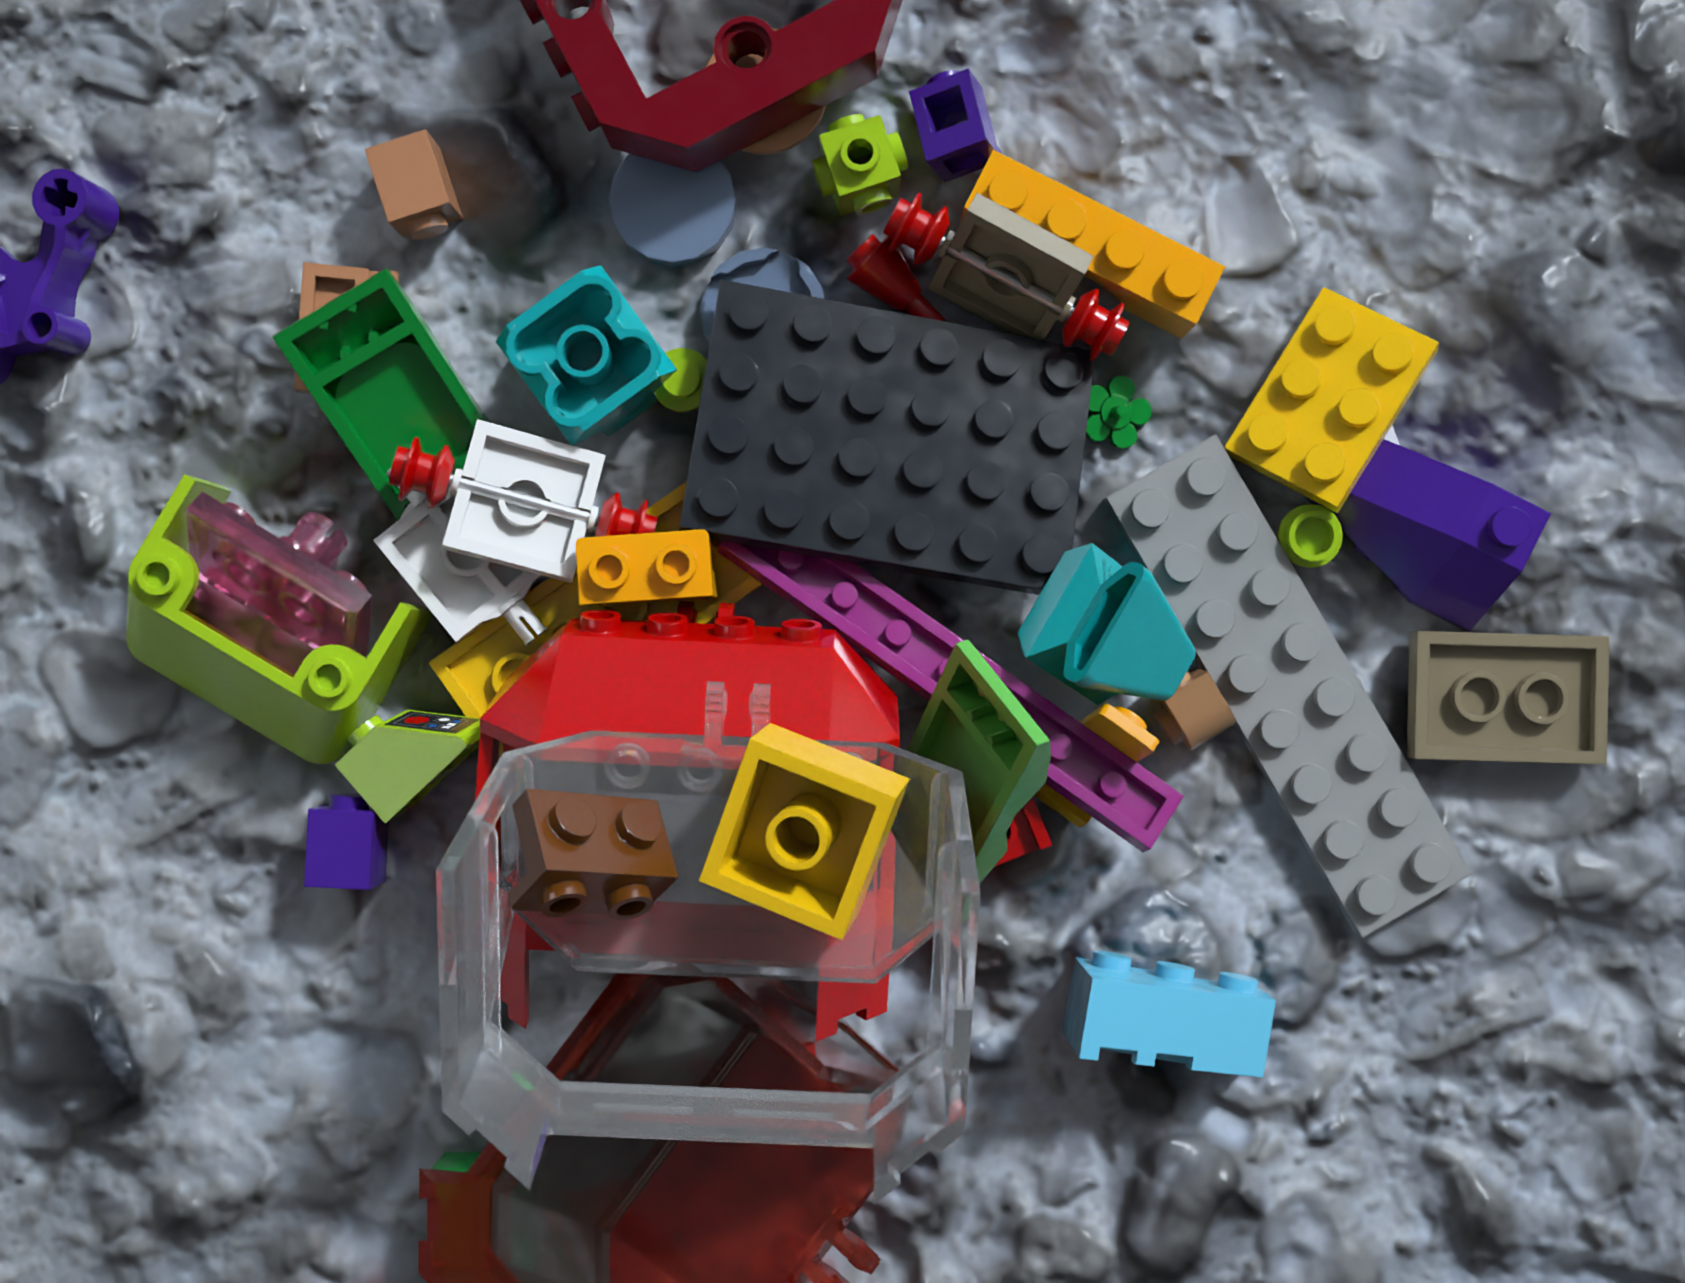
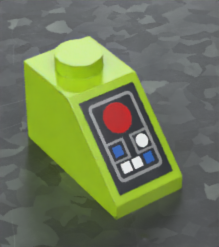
M405 710L386 721H383L379 715H375L359 726L348 737L347 740L353 745V748L335 766L386 824L417 805L479 747L480 718L416 710Z

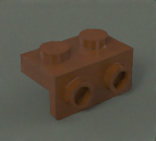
M527 788L512 805L528 871L508 894L512 910L540 911L543 915L554 918L565 917L574 913L609 914V917L615 920H628L647 913L653 907L654 902L679 878L657 800Z

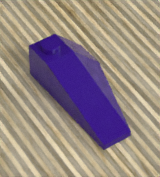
M1385 439L1381 442L1340 511L1336 513L1330 510L1338 518L1342 531L1355 543L1354 547L1368 561L1372 560L1397 585L1395 589L1409 603L1464 631H1471L1520 575L1551 515L1550 512L1493 483ZM1305 497L1311 504L1323 506Z

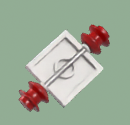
M478 419L463 470L456 469L455 474H453L455 459L449 445H444L436 455L422 452L420 438L415 437L410 449L398 446L389 476V484L400 487L399 501H403L411 491L425 494L428 509L431 510L446 499L449 487H451L450 495L455 496V501L442 544L444 550L572 583L577 566L575 543L577 539L585 536V532L592 533L595 526L594 537L654 533L658 518L657 516L646 514L648 500H644L636 510L624 508L619 492L614 493L605 500L600 514H597L599 507L592 505L606 455Z

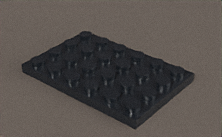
M720 279L679 531L704 529L709 533L710 539L1040 595L1063 553L1073 549L1094 361L1090 360V349L1073 345L1067 348L1064 344Z

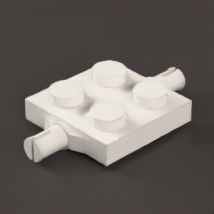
M391 468L386 473L388 477L390 476ZM449 487L446 499L432 510L428 509L425 494L411 491L406 497L410 504L405 509L400 520L373 541L452 638L459 643L483 623L501 618L502 616L524 641L525 646L536 639L521 622V618H524L537 635L541 636L548 628L542 624L523 599L526 598L533 584L543 576L444 550L442 544L455 501V496L450 495L451 487Z

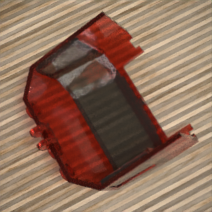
M598 953L601 957L624 964L469 1170L461 1172L419 1168V1199L427 1200V1240L418 1241V1273L426 1283H805L808 1278L813 1283H850L835 1268L822 1261V1259L833 1245L860 1271L871 1275L880 1264L879 1261L881 1259L873 1249L869 1248L859 1236L846 1227L906 1148L923 1089L843 1018L838 1020V1031L836 1034L815 1042L817 1001L746 960Z

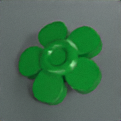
M1115 376L1109 380L1106 389L1099 385L1091 386L1088 412L1097 413L1096 415L1089 416L1087 420L1086 436L1091 441L1100 442L1109 435L1110 443L1117 449L1128 448L1136 443L1138 437L1133 425H1142L1150 420L1151 406L1143 398L1130 400L1135 392V384L1130 378Z

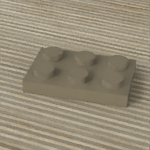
M1410 631L1407 758L1607 764L1609 636Z

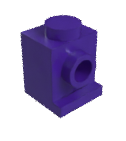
M969 68L960 72L950 70L938 73L931 77L926 85L909 91L926 162L944 183L983 169L993 150L1001 153L996 143L983 88Z

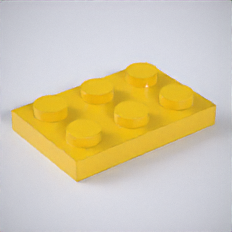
M1323 287L1224 449L1229 457L1338 513L1438 352L1439 342Z

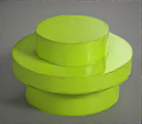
M676 348L667 351L665 354L677 371L655 391L657 400L666 408L676 412H690L698 409L707 359L699 352L688 348Z
M1314 504L1298 506L1289 511L1281 520L1277 531V540L1290 562L1304 568H1315L1330 562L1339 552L1343 539L1341 524L1334 513L1323 506Z

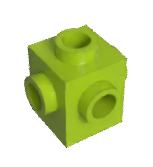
M862 114L845 116L831 123L827 128L828 132L819 135L820 157L811 160L822 197L833 195L839 216L854 211L858 215L871 213L886 207L892 202L893 198L899 197L900 172L908 169V162L898 132L887 134L881 115L864 119ZM868 154L872 155L871 160L862 165L851 161Z

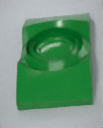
M387 267L272 336L398 521L410 504L407 498L403 501L398 500L399 488L390 485L389 477L386 475L387 471L392 467L398 446L410 449L414 438L419 437L422 452L436 455L444 445H449L455 459L453 472L455 474L456 469L463 470L477 419L491 423L456 373L432 330Z

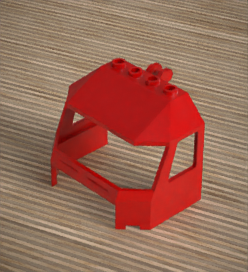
M679 601L677 613L652 614L647 617V621L621 620V614L611 610H589L582 612L580 618H571L506 678L480 718V740L467 898L468 992L484 1003L495 999L503 1001L508 1005V1018L526 1029L529 1021V950L819 963L815 1042L836 1034L838 1031V1020L853 1013H856V1016L864 1020H869L887 1012L896 817L860 912L843 940L756 905L655 901L653 907L647 913L628 920H615L610 918L609 914L574 913L569 916L554 918L547 917L540 911L512 910L508 894L521 880V853L523 850L512 807L513 803L521 795V751L538 759L739 768L749 739L769 723H772L865 761L881 756V767L898 774L900 744L898 695L836 630L822 629V624L814 620H785L782 622L781 627L755 626L753 619L735 616V603H720L714 624L698 623V612L695 609L694 601ZM499 741L503 742V807L496 818Z

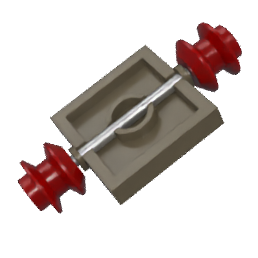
M918 192L912 203L900 198L883 231L884 234L893 238L888 251L892 252L904 244L914 249V265L918 266L931 260L939 248L938 256L943 259L928 287L929 290L1008 333L1044 340L1055 321L1058 320L1063 323L1067 317L1062 329L1065 347L1068 348L1078 340L1089 344L1090 360L1092 362L1101 351L1109 356L1114 353L1130 323L1128 320L1120 317L1125 304L1121 302L1110 311L1098 305L1099 289L1096 288L1081 295L1073 306L1076 298L1072 294L1084 277L1094 257L1093 255L979 193H976L957 232L955 233L950 230L947 237L944 235L950 225L948 207L944 206L936 213L931 214L921 209L922 193Z

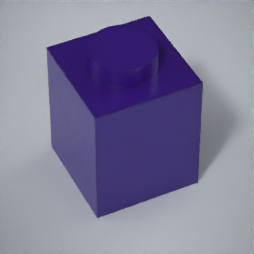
M330 794V804L308 809L304 887L370 890L386 882L389 822L385 824L360 794Z

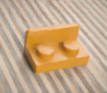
M704 529L583 537L577 539L575 543L580 605L596 607L718 598L717 572L712 570L710 535Z

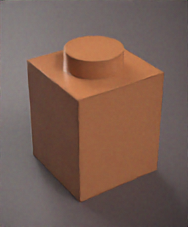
M426 129L364 149L388 223L403 238L409 236L415 240L433 238L445 233L449 229L448 223L463 219L441 149Z

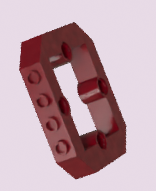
M520 0L532 25L542 20L545 21L552 37L542 43L560 78L571 73L573 74L581 91L570 97L589 132L600 127L612 149L696 173L877 79L903 1L834 0L777 31H774L767 22L755 16H740L730 19L720 27L714 38L713 52L716 59L715 63L646 98L613 37L615 24L606 0ZM579 7L589 8L587 13L580 18L565 19L573 9ZM749 54L763 57L762 61L754 67L740 68L735 65L741 57Z

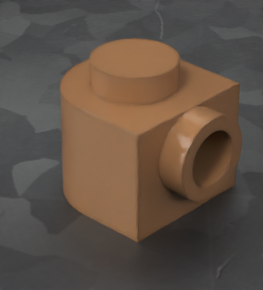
M1198 668L1187 671L1170 699L1165 701L1156 700L1161 709L1153 714L1158 726L1172 746L1183 741L1191 751L1236 724L1230 707L1209 672Z

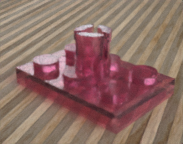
M203 491L187 507L186 520L189 552L198 566L199 579L313 649L331 644L343 645L366 657L368 654L373 595L352 574L343 570L333 571L327 567L335 557H338L348 544L347 538L341 529L333 531L329 537L324 535L334 522L319 513L308 512L298 521V526L288 537L282 536L279 538L257 525L251 515L240 506L231 502L223 504Z

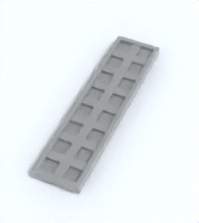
M1213 435L1103 499L1137 560L1151 571L1196 650L1195 659L1201 670L1209 672L1234 715L1236 721L1234 726L1354 933L1363 938L1472 874L1471 870L1217 435Z

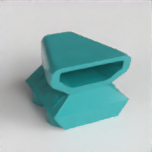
M601 265L578 272L508 323L495 341L572 446L599 432L610 436L623 428L656 403L655 391L677 371L671 360Z
M1093 543L1063 553L1018 631L1022 654L1027 660L1033 662L1096 705L1117 694L1159 701L1168 700L1176 692L1196 656L1194 645L1151 571L1137 562H1129L1121 566Z

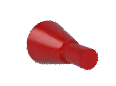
M871 234L846 259V262L854 269L846 277V280L898 312L903 311L908 315L948 322L921 294L922 289L900 249L897 248L892 252L888 251L893 240L890 236H887L880 242L874 234Z

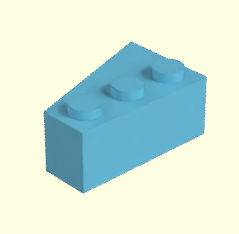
M1094 951L1092 960L1075 957L1062 1032L1079 1059L1098 1061L1099 1052L1102 1049L1131 1054V1062L1136 1065L1154 1066L1155 1059L1184 1063L1186 1068L1194 1071L1263 1078L1276 1000L1262 989L1257 988V979L1230 972H1219L1218 981L1194 978V968L1165 961H1157L1155 971L1130 967L1131 957L1108 951Z

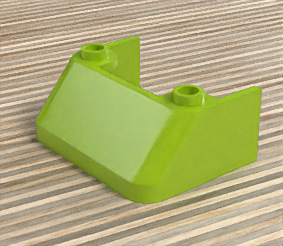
M184 474L129 567L126 641L129 650L140 662L301 758L316 764L339 761L353 748V745L347 740L348 737L359 726L375 715L434 614L425 606L400 602L367 658L343 645H324L311 651L294 675L185 610L195 594L199 583V570L193 555L232 491L222 485Z

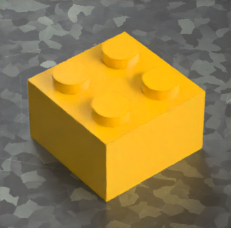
M769 723L749 739L699 881L843 940L860 912L910 778Z

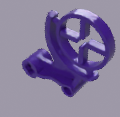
M53 169L43 174L36 182L32 192V205L37 216L43 220L37 255L31 261L19 262L12 254L0 246V384L9 377L16 356L48 350L76 356L85 352L91 342V331L87 324L74 318L77 293L85 272L95 258L99 241L108 237L116 228L119 220V206L115 197L109 191L67 169Z

